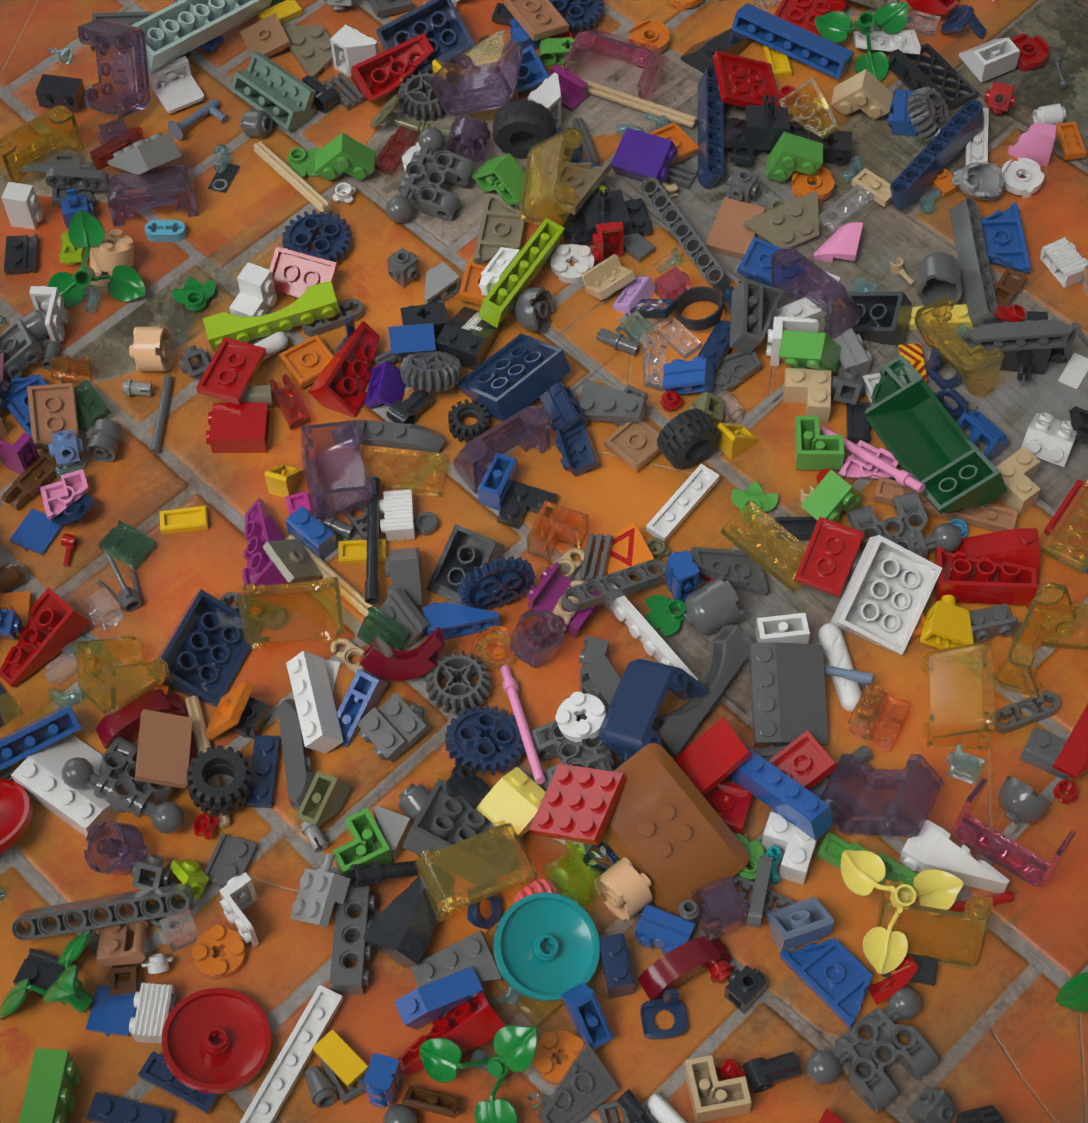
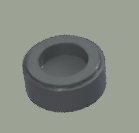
M422 512L416 516L414 521L415 529L420 535L429 536L437 531L438 519L435 514Z

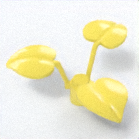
M845 850L841 856L840 868L842 878L846 886L853 893L867 896L874 887L891 892L890 901L897 909L887 930L883 927H875L866 933L863 940L864 954L876 972L881 975L889 973L901 964L908 950L906 936L902 932L892 931L903 909L909 907L919 897L920 906L925 911L933 914L943 913L953 905L964 882L951 873L928 869L916 875L913 880L914 888L908 884H902L897 888L880 885L878 882L883 880L886 870L884 862L878 855L864 850Z

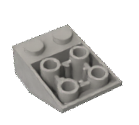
M159 132L114 153V158L107 161L108 165L140 175L181 157V154L171 132L165 135Z

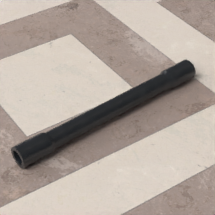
M375 476L367 478L366 483L367 551L364 601L367 604H377L379 602L378 545L381 480Z

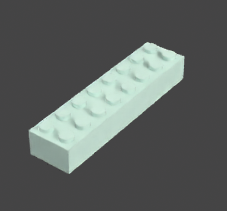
M179 0L127 27L122 45L149 72H152L258 15V12L269 8L272 0Z

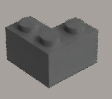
M419 548L391 550L390 557H386L385 563L386 577H391L392 586H387L388 597L393 594L395 589L401 587L415 606L423 605Z

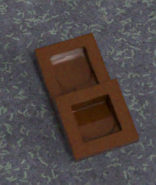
M1009 267L1006 268L999 282H996L994 285L998 306L1008 307L1013 302L1027 281V276Z
M133 944L127 945V951H130ZM139 963L111 966V969H109L110 996L136 993L139 981Z

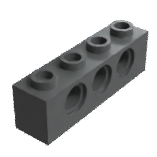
M349 885L344 903H336L329 986L331 991L338 994L364 995V986H369L370 970L366 969V961H371L372 946L362 940L373 921L370 920V911H375L376 899L375 895H371L369 886L353 888ZM353 912L362 913L358 918L349 917ZM352 936H357L360 938L355 943L347 942V940ZM350 961L358 962L354 968L345 967Z

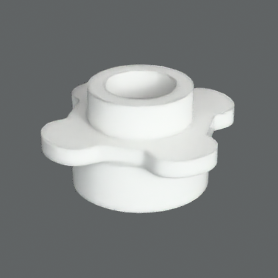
M339 183L335 187V194L332 198L335 202L351 203L356 189L348 183Z
M164 953L154 954L148 957L149 961L141 965L148 968L149 974L161 973L169 970L168 962L173 961V957L165 958Z

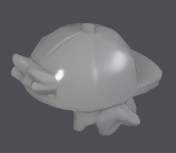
M989 162L970 163L963 167V169L955 171L953 173L954 177L951 179V183L954 185L958 184L962 193L966 196L992 202L1000 197L1005 185L1002 182L1004 177L1000 176L1002 174L1000 167Z

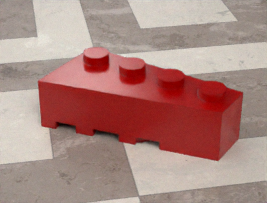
M936 546L933 563L942 567V570L934 585L935 602L941 601L944 595H952L956 598V603L1033 605L1037 591L1036 568L1009 562L999 564L991 561V558L982 556L981 559L966 556L967 553L957 551L954 554L946 552L945 548Z

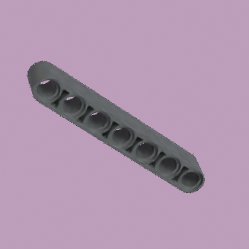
M653 177L646 178L641 184L642 193L705 280L718 292L729 288L731 284L730 277L657 179Z
M968 197L950 209V218L969 318L973 325L978 327L982 325L983 319L994 320L997 318L995 316V309L998 307L979 208L975 201Z
M175 884L30 909L22 912L14 921L12 933L17 939L26 941L184 913L189 908L194 898V892L187 884ZM174 895H182L186 902H177ZM149 899L157 900L160 907H153L149 903ZM123 904H131L134 908V911H127L124 908ZM98 908L106 909L109 916L101 915ZM72 913H80L83 920H76ZM47 917L55 918L57 925L50 924ZM22 921L30 923L32 929H26L22 925Z

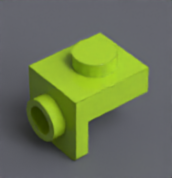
M63 232L61 234L62 249L59 254L60 263L75 265L82 262L86 251L85 247H74L69 240L68 232Z
M173 860L169 869L182 884H187L193 889V900H199L209 877L194 860ZM177 894L180 899H185L182 895Z

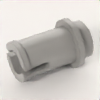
M130 378L128 381L124 380L123 394H127L129 397L131 395L151 397L152 382L132 381Z
M305 821L301 824V833L306 835L314 853L322 851L320 846L324 849L328 847L329 844L325 840L319 828L320 826H315Z

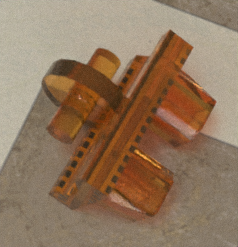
M60 354L59 357H50L51 379L62 380V383H71V381L91 383L92 366L90 358L82 357L79 360H75L64 354Z

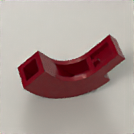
M437 626L420 646L411 650L395 649L376 637L362 653L359 665L372 674L389 680L400 681L420 677L436 666L438 653L445 645V631Z
M156 689L133 696L114 707L102 718L95 728L104 749L109 748L119 736L128 741L131 740L135 733L140 730L141 712L143 709L186 717L188 712L179 695H165L162 689Z
M709 935L686 942L668 952L650 965L637 979L650 1001L663 998L666 989L676 990L686 980L700 972L709 970L716 963L727 960L729 964L733 959L720 938L710 939Z

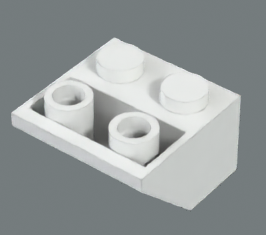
M344 25L330 39L334 69L351 77L352 66L379 54L378 42L375 39L347 25Z
M1008 37L993 39L959 53V57L982 83L1016 69L1020 50Z
M553 73L536 90L529 94L528 100L544 105L553 114L556 128H559L562 125L561 93L558 74Z

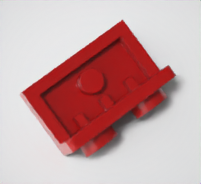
M623 222L596 224V233L593 234V245L596 248H593L594 261H598V264L604 258H609L613 254L623 257Z

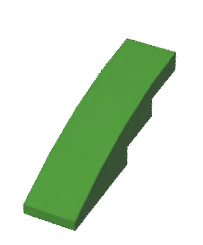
M827 832L824 834L814 856L841 870V856L845 850H869L855 842L848 844L832 833ZM881 852L877 854L884 862L886 870L885 877L878 882L880 885L897 888L902 884H908L914 888L913 880L917 875L916 873Z

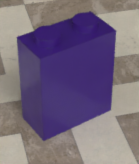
M627 127L611 162V167L616 174L642 182L646 178L653 177L662 185L663 181H666L668 178L671 163L677 157V148L672 140Z

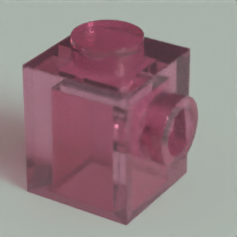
M675 266L655 279V294L661 299H677L681 293L689 289L690 279L685 272H681Z

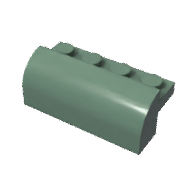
M260 52L252 53L247 71H237L235 73L230 90L256 109L266 111L273 121L286 130L299 129L313 116L315 109L311 105L316 91Z

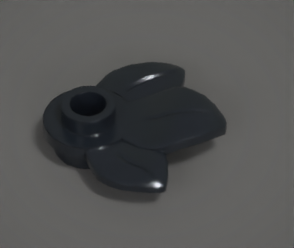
M462 764L456 765L452 769L451 777L446 781V790L449 797L461 795L473 809L477 808L482 798H485L491 791L484 780L475 776L469 767Z

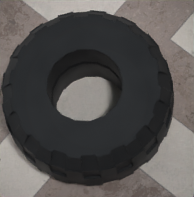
M525 99L511 101L498 109V112L495 114L492 130L493 140L504 153H510L513 157L519 159H533L543 155V153L551 148L556 121L553 114L541 103Z

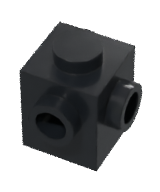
M249 697L238 724L234 726L235 732L244 738L249 736L255 739V735H260L271 718L269 706L255 698Z
M746 965L741 971L737 969L729 977V984L725 987L724 997L745 1014L765 993L766 979L757 969L752 970Z

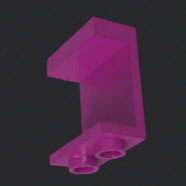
M557 562L554 563L552 568L547 567L540 577L541 583L538 587L534 585L527 595V598H529L528 608L546 620L549 619L560 597L564 595L567 588H571L570 583L572 580L558 572L560 564ZM594 590L593 593L589 592L593 596L600 595L597 590ZM561 604L562 609H563L564 611L570 612V611L566 610V609L563 607V605ZM600 604L578 611L577 615L571 618L569 625H565L562 618H556L554 624L557 627L566 626L565 632L576 638Z

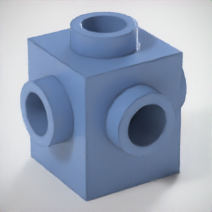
M63 430L52 433L53 443L48 445L50 456L56 458L57 465L67 466L80 461L79 453L84 451L82 440L77 439L75 430Z

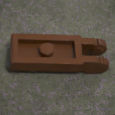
M43 453L12 482L13 484L3 493L2 500L5 503H10L15 499L12 507L18 511L23 509L28 504L29 498L32 499L40 491V487L45 486L63 469L62 464L57 465L54 458Z

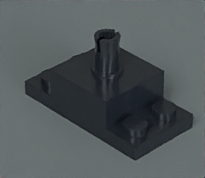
M765 95L763 97V106L746 105L744 119L735 117L724 118V148L772 150L783 132L808 139L807 123L800 121L789 122L788 107H777V97L771 95L769 103V95Z
M604 189V193L600 190L598 194L590 195L575 215L569 211L558 212L560 225L565 228L563 236L566 245H593V234L596 233V224L623 222L624 235L638 233L644 237L650 236L652 231L642 198L624 201L621 190L610 191Z
M983 319L982 325L1009 321ZM1076 332L1066 347L978 354L999 356L998 370L1018 372L1017 379L1019 381H1022L1025 374L1024 382L1032 379V374L1044 375L1048 361L1067 363Z

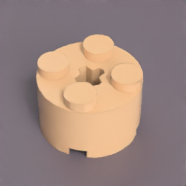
M112 229L110 232H106L100 245L90 246V267L97 274L102 275L103 271L109 272V275L112 276V271L117 265L134 267L133 239L123 234L121 229Z
M163 326L135 327L133 332L134 344L130 345L129 354L131 358L135 359L136 370L142 372L170 370L174 361V350H170V342H174L170 328Z
M626 857L617 861L594 880V886L598 895L603 893L607 899L604 904L621 920L626 919L629 921L645 908L646 904L652 902V894L649 889L652 885L650 879L644 873L639 874Z

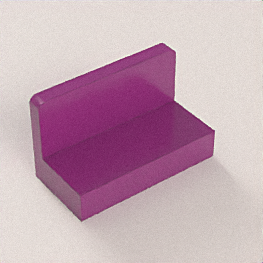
M555 64L551 68V75L553 73L558 74L561 105L570 111H574L588 98V83Z
M23 433L13 446L0 439V455L5 466L20 475L39 458L32 436Z

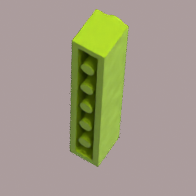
M545 218L482 301L478 315L480 319L496 328L500 325L516 303L519 295L527 289L554 253L556 247L560 245L564 227Z

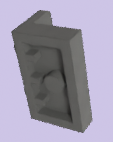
M1007 603L969 611L973 642H985L997 636H1010L1015 633L1019 622L1017 617H1012Z

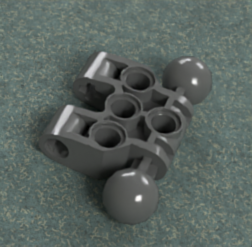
M429 127L424 129L419 135L418 143L421 149L414 152L410 163L406 166V171L398 186L399 196L392 197L387 202L386 213L393 222L403 223L411 217L413 212L411 199L417 201L421 213L446 221L452 220L460 199L455 194L444 190L445 184L452 183L459 186H467L476 167L474 162L447 150L441 151L445 143L444 135L439 129Z
M916 491L892 498L893 508L897 517H889L883 522L878 521L871 505L847 512L850 527L865 532L859 548L864 551L868 540L865 538L881 535L923 558L928 556V551L936 549V546L945 548L946 552L951 553L961 544V532L955 525L950 523L938 525L933 530L932 535L923 538L927 529L928 517ZM911 523H918V524H920V526H918V527H913V526H911L910 524H911ZM893 529L896 530L898 533L891 534L887 531ZM859 551L847 579L849 580L861 558L862 553Z
M578 715L577 721L579 722L581 719L586 720V715ZM556 720L530 731L540 762L560 757L561 763L559 764L615 771L612 769L614 765L612 754L609 748L601 742L599 736L594 739H590V737L582 739L583 742L568 740L562 735ZM558 764L543 772L545 777V782L543 783L545 791L547 790L550 784V781L555 773Z
M119 736L102 756L99 770L100 776L94 773L92 764L85 758H71L64 764L61 771L64 783L70 788L82 789L88 786L94 789V796L104 798L106 802L110 803L111 808L117 812H132L138 818L145 814L152 818L154 828L160 833H175L183 825L184 813L182 808L176 803L169 802L178 787L135 780L138 745Z
M904 986L887 1000L888 1006L883 1010L875 1008L862 1020L858 1021L835 1040L836 1047L833 1050H819L812 1053L806 1063V1071L809 1078L816 1084L829 1085L839 1077L840 1065L847 1060L850 1064L848 1083L867 1106L875 1113H878L899 1096L896 1087L884 1073L889 1070L893 1062H899L916 1080L922 1078L938 1065L939 1058L913 1026L894 1024L897 1019L910 1020L921 1011V998L912 987ZM858 1031H867L871 1039H862L858 1035ZM902 1035L906 1037L909 1044H900L896 1036ZM876 1052L887 1054L889 1061H880L876 1056ZM855 1069H865L868 1073V1077H859Z

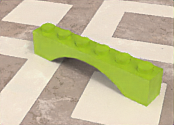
M330 280L310 286L295 302L271 314L244 317L222 312L203 318L208 341L213 351H217L224 337L247 343L250 340L268 337L279 331L291 330L302 324L308 325L317 320L332 318L335 315L341 314Z

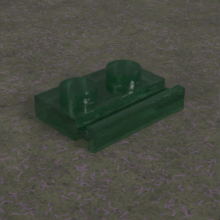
M88 379L74 388L77 422L81 429L87 432L90 426H94L95 421L104 419L112 412Z
M120 520L115 529L112 528L98 544L100 550L107 554L110 553L112 557L135 571L151 555V551L158 547L156 541Z
M376 606L369 607L367 610L369 611L368 615L364 617L357 637L368 645L378 637L389 646L403 650L407 642L406 638L411 632Z

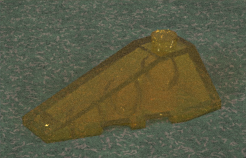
M814 77L779 100L781 107H788L789 118L820 139L825 138L840 128L831 103Z

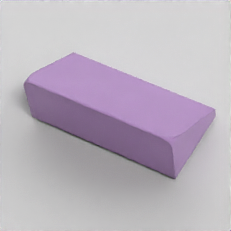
M636 277L635 280L624 288L612 308L632 317L630 310L641 299H650L655 292L656 286L650 277Z

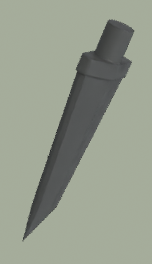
M81 158L29 163L17 171L46 174L47 170L52 167L92 170V163H81Z

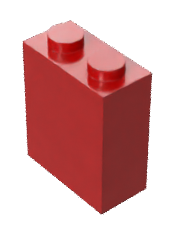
M231 402L213 403L212 412L208 413L210 430L206 431V443L210 444L212 453H267L270 426L268 402H240L239 405Z

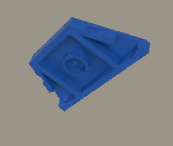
M1013 203L1009 209L1003 212L998 210L991 216L981 218L989 262L1020 272L1030 273L1031 266L1018 204Z
M40 374L26 378H11L9 383L12 384V387L5 397L9 401L7 409L23 431L32 436L27 386L47 385Z
M836 938L825 940L820 944L805 945L800 950L780 952V959L849 1029L853 1027L871 984L873 974Z

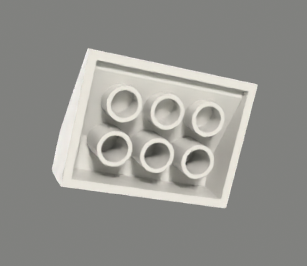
M881 535L870 537L830 623L837 625L841 630L903 655L942 567Z
M73 734L31 754L11 774L14 782L21 785L28 796L90 841H93L118 813L111 808L110 803L106 802L104 798L94 796V789L88 786L82 789H73L64 783L61 772L62 768L68 760L76 757L88 760L93 766L94 773L100 776L99 770L103 755Z

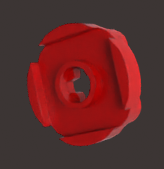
M1020 34L1011 39L1020 50L1017 67L1020 71L1027 72L1030 69L1039 68L1047 62L1049 46L1043 38L1036 35L1033 38L1028 37V34Z

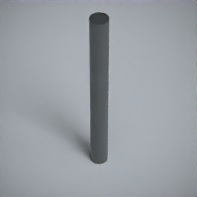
M165 375L151 445V452L154 454L160 453L173 381L171 375Z

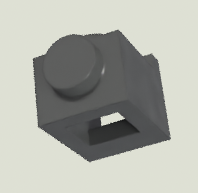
M585 636L584 649L581 650L579 663L584 666L603 653L608 657L609 641Z

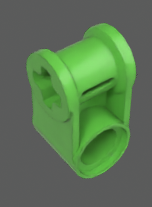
M570 37L544 38L539 44V59L545 66L555 64L573 65L578 60V54L575 51L577 42Z

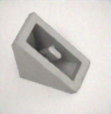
M379 806L372 807L378 828L390 848L392 861H395L403 849L402 846L412 826L411 820L407 816Z

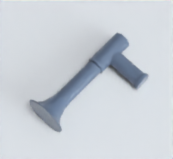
M214 98L186 119L177 123L168 121L167 125L171 134L176 139L181 140L183 139V131L207 114L211 113L222 123L228 120V115L217 109L220 103Z
M824 664V674L859 682L862 689L866 692L872 690L875 674Z

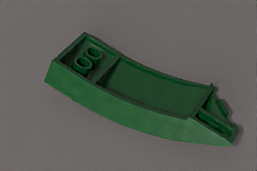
M903 355L882 366L880 371L881 378L879 383L875 384L871 395V405L866 409L864 415L902 469L912 474L914 479L925 485L922 493L941 514L988 504L1006 493L1007 488L999 470L964 433L926 384L924 378Z

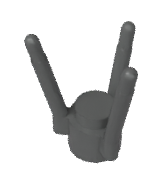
M108 553L106 556L122 590L119 591V597L117 598L102 581H98L97 584L116 603L120 611L123 609L125 612L135 611L141 606V601L144 600L140 593L136 572L134 570L131 572L134 589L127 587L111 554Z

